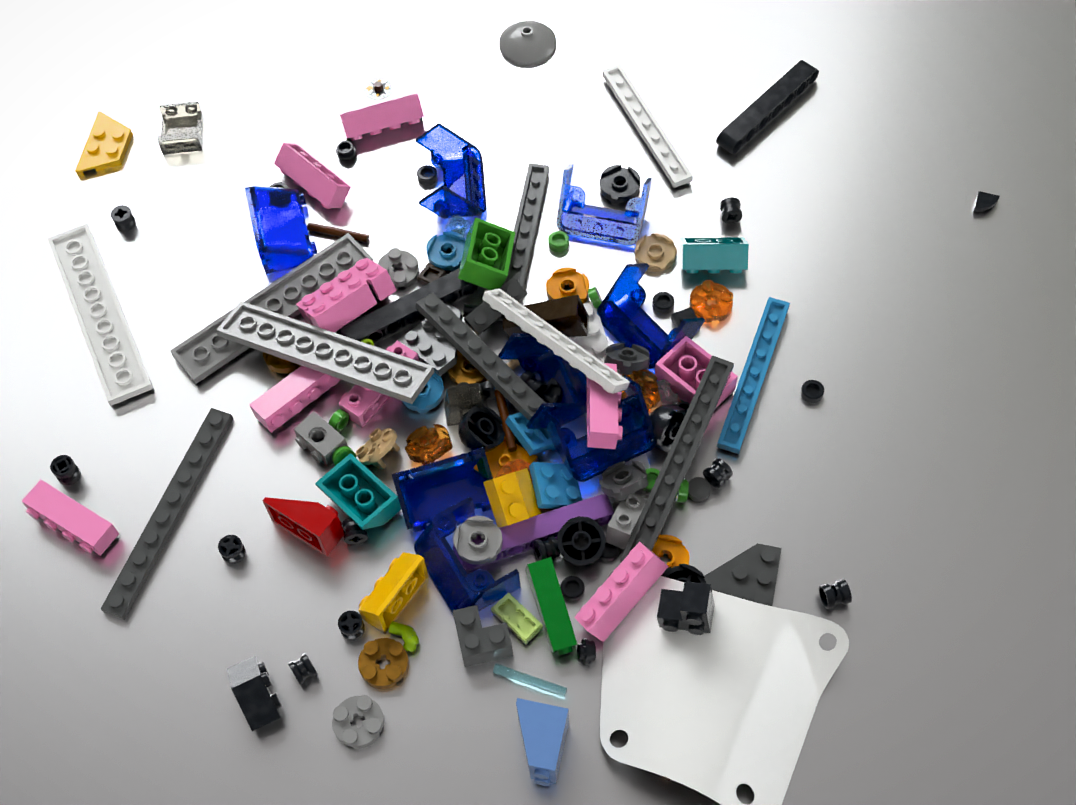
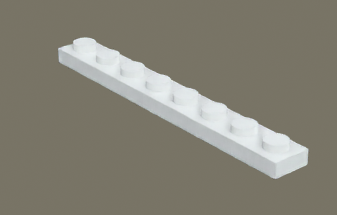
M618 64L602 70V76L672 186L676 188L693 181L692 173L622 66Z
M500 288L484 292L482 299L490 304L492 309L501 312L507 320L516 323L521 327L522 331L531 334L539 343L549 347L555 355L564 358L572 367L582 371L588 379L597 382L606 392L614 394L627 390L630 383L627 379Z

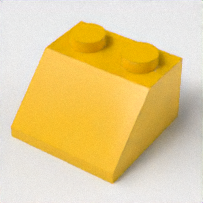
M527 468L483 482L497 527L508 526L541 514Z

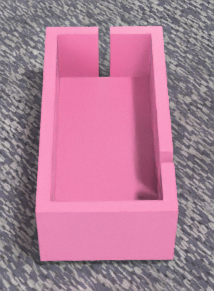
M366 257L357 261L350 269L340 272L330 282L322 284L312 294L305 295L296 305L307 324L335 333L377 304L369 285H372L380 301L397 290L388 271Z

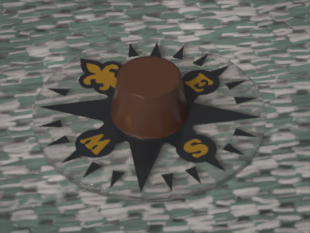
M384 77L372 78L365 84L364 92L371 99H385L393 92V84Z

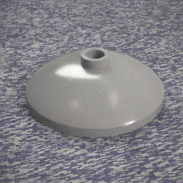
M522 20L509 25L503 30L499 38V49L503 57L514 64L522 66L537 65L549 59L555 52L556 36L553 30L544 23L534 20Z

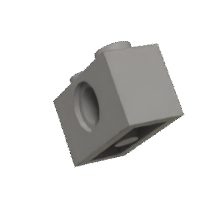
M315 411L294 428L297 444L302 449L308 448L311 451L312 457L318 463L323 462L328 467L333 463V452L341 446H347L346 439Z
M633 493L627 499L620 501L607 526V543L625 550L648 498Z

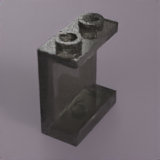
M199 101L159 105L162 123L161 135L157 136V142L162 154L203 151V112Z

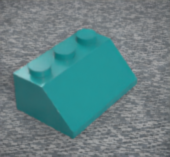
M744 237L680 238L682 270H686V273H699V270H708V273H721V270H729L730 273H742V270H748L749 244Z
M351 453L315 483L362 530L384 525L401 510L398 496Z

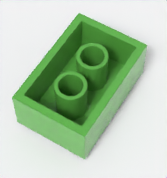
M475 217L466 237L458 279L489 290L501 288L508 276L515 232Z

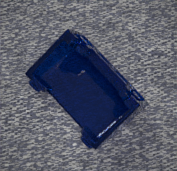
M263 186L245 187L255 242L266 274L295 268L318 253L315 241H310L303 212V205H306L304 193H299L298 189Z
M484 447L391 474L407 530L412 528L414 532L428 529V523L474 509L482 508V512L492 510L483 483L493 479ZM476 464L478 467V471L473 469Z

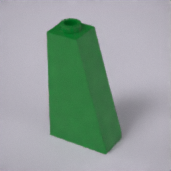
M552 558L527 564L525 569L551 652L558 651L559 656L573 652L572 647L577 645V640Z

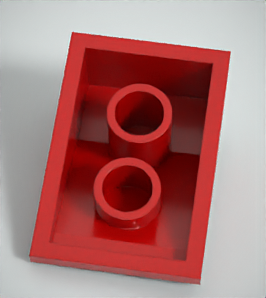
M265 497L262 500L273 522L326 556L330 554L345 534L342 522L338 517L339 513L330 505L325 507L319 502Z

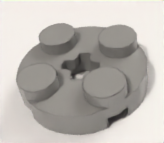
M392 248L377 263L388 271L396 290H399L398 287H410L417 281L419 276L418 259L408 251ZM401 267L402 271L394 272V268Z
M473 516L466 519V522L456 528L453 536L454 547L459 558L462 561L475 565L495 561L503 544L500 528L493 523V520L484 516ZM480 535L481 539L484 540L483 543L475 545L474 542H471L472 539L474 540Z
M367 695L350 697L334 709L333 731L338 740L344 745L346 744L356 749L368 747L377 741L382 727H384L383 712L380 706ZM357 716L365 718L360 728L356 725H351Z

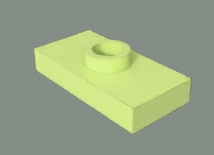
M509 592L491 608V612L502 623H507L508 628L525 645L543 629V624Z

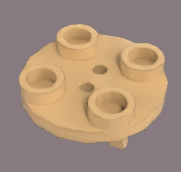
M377 428L373 430L369 435L370 439L356 450L355 454L363 465L373 464L377 469L381 468L384 470L386 465L381 458L389 450L391 452H398L400 450V447L395 443L397 434L391 428L384 430Z

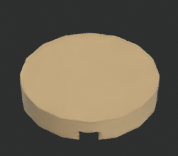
M653 233L647 237L645 235L636 243L634 249L635 261L647 271H664L675 263L677 248L673 240L666 235Z

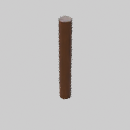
M311 222L307 225V230L337 237H343L349 233L357 241L366 243L369 241V234Z
M496 390L494 393L500 418L503 422L502 427L503 431H505L507 448L509 452H514L517 450L514 434L505 423L509 416L506 400Z

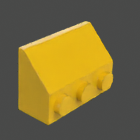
M403 552L399 558H395L391 562L389 571L384 577L381 576L376 581L374 590L369 596H365L359 604L358 611L363 620L384 634L387 632L391 622L397 619L429 577L424 557Z

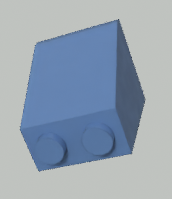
M517 698L518 720L530 778L534 779L536 784L549 786L550 783L556 784L569 727V709Z

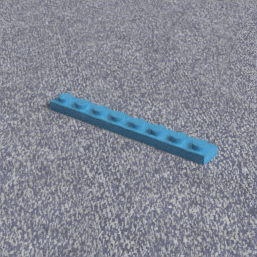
M769 297L717 443L718 448L737 454L741 450L790 306L789 302Z

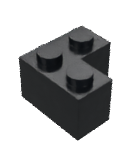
M685 581L683 591L661 589L657 613L659 627L669 632L686 630L694 635L711 633L715 605L711 584Z
M253 656L227 668L231 689L251 731L281 718L278 708L282 707L277 693L271 694L268 688L272 686L264 662L258 663L256 656Z

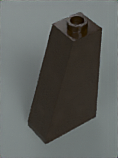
M579 295L524 305L567 337L587 336L589 315ZM503 318V330L507 332L510 339L535 338L531 334L522 331L521 327L516 323Z

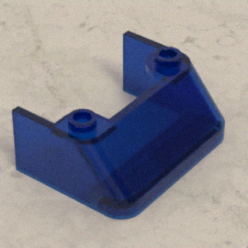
M437 123L417 137L416 143L430 151L431 163L434 167L443 171L444 186L442 185L421 199L419 205L444 219L479 216L487 209L482 154L476 146L442 124Z
M569 164L563 170L556 220L558 230L566 234L624 245L635 244L640 237L644 223L652 178L648 177L644 182L642 196L631 198L626 204L625 211L585 204V191L579 186L571 185L574 164Z
M647 263L626 264L598 307L597 315L600 317L602 325L620 343H625L624 347L632 348V344L646 348L650 353L648 369H653L655 364L685 336L692 340L705 322V319L703 317L683 319L677 328L672 329L667 334L641 308L645 302L646 293L639 284V281L649 265Z
M513 333L498 357L503 360H518L525 372L530 370L533 374H539L541 380L548 384L551 378H554L561 385L563 391L561 403H542L527 423V429L560 428L586 414V374L572 367L564 358L555 355L553 350L539 343L531 334Z
M626 375L623 377L630 383L627 390H625L627 398L621 400L620 405H618V408H622V419L619 422V426L623 427L622 440H617L616 449L587 447V435L576 439L572 430L565 427L561 428L559 422L547 411L542 413L554 447L571 476L577 481L584 482L602 474L608 467L619 462L630 461L651 451L656 445L653 434L654 428L640 385Z
M471 496L438 513L414 544L416 555L424 557L428 576L452 615L453 610L477 605L479 612L502 599L508 592L512 593L521 588L517 569L496 581L488 571L482 569L467 574L445 537L452 534L457 526L464 523L466 519L475 516Z

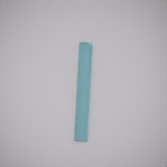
M497 663L494 666V674L561 697L566 695V687Z

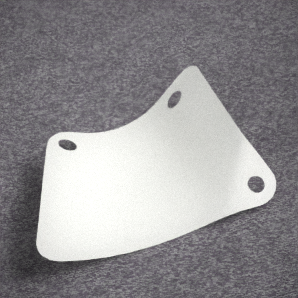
M660 576L603 642L600 740L604 750L612 759L620 763L681 783L721 805H782L817 703L826 685L848 652L849 639L845 630L833 621L821 617L759 604L712 590L715 605L711 633L694 635L686 630L669 632L659 627L657 620L661 589L683 591L684 582ZM825 633L833 634L837 640L835 648L830 651L823 650L819 645V639ZM616 730H623L628 735L627 744L621 748H616L610 743V736ZM747 784L752 788L754 800L751 804H743L739 801L736 794L738 785Z

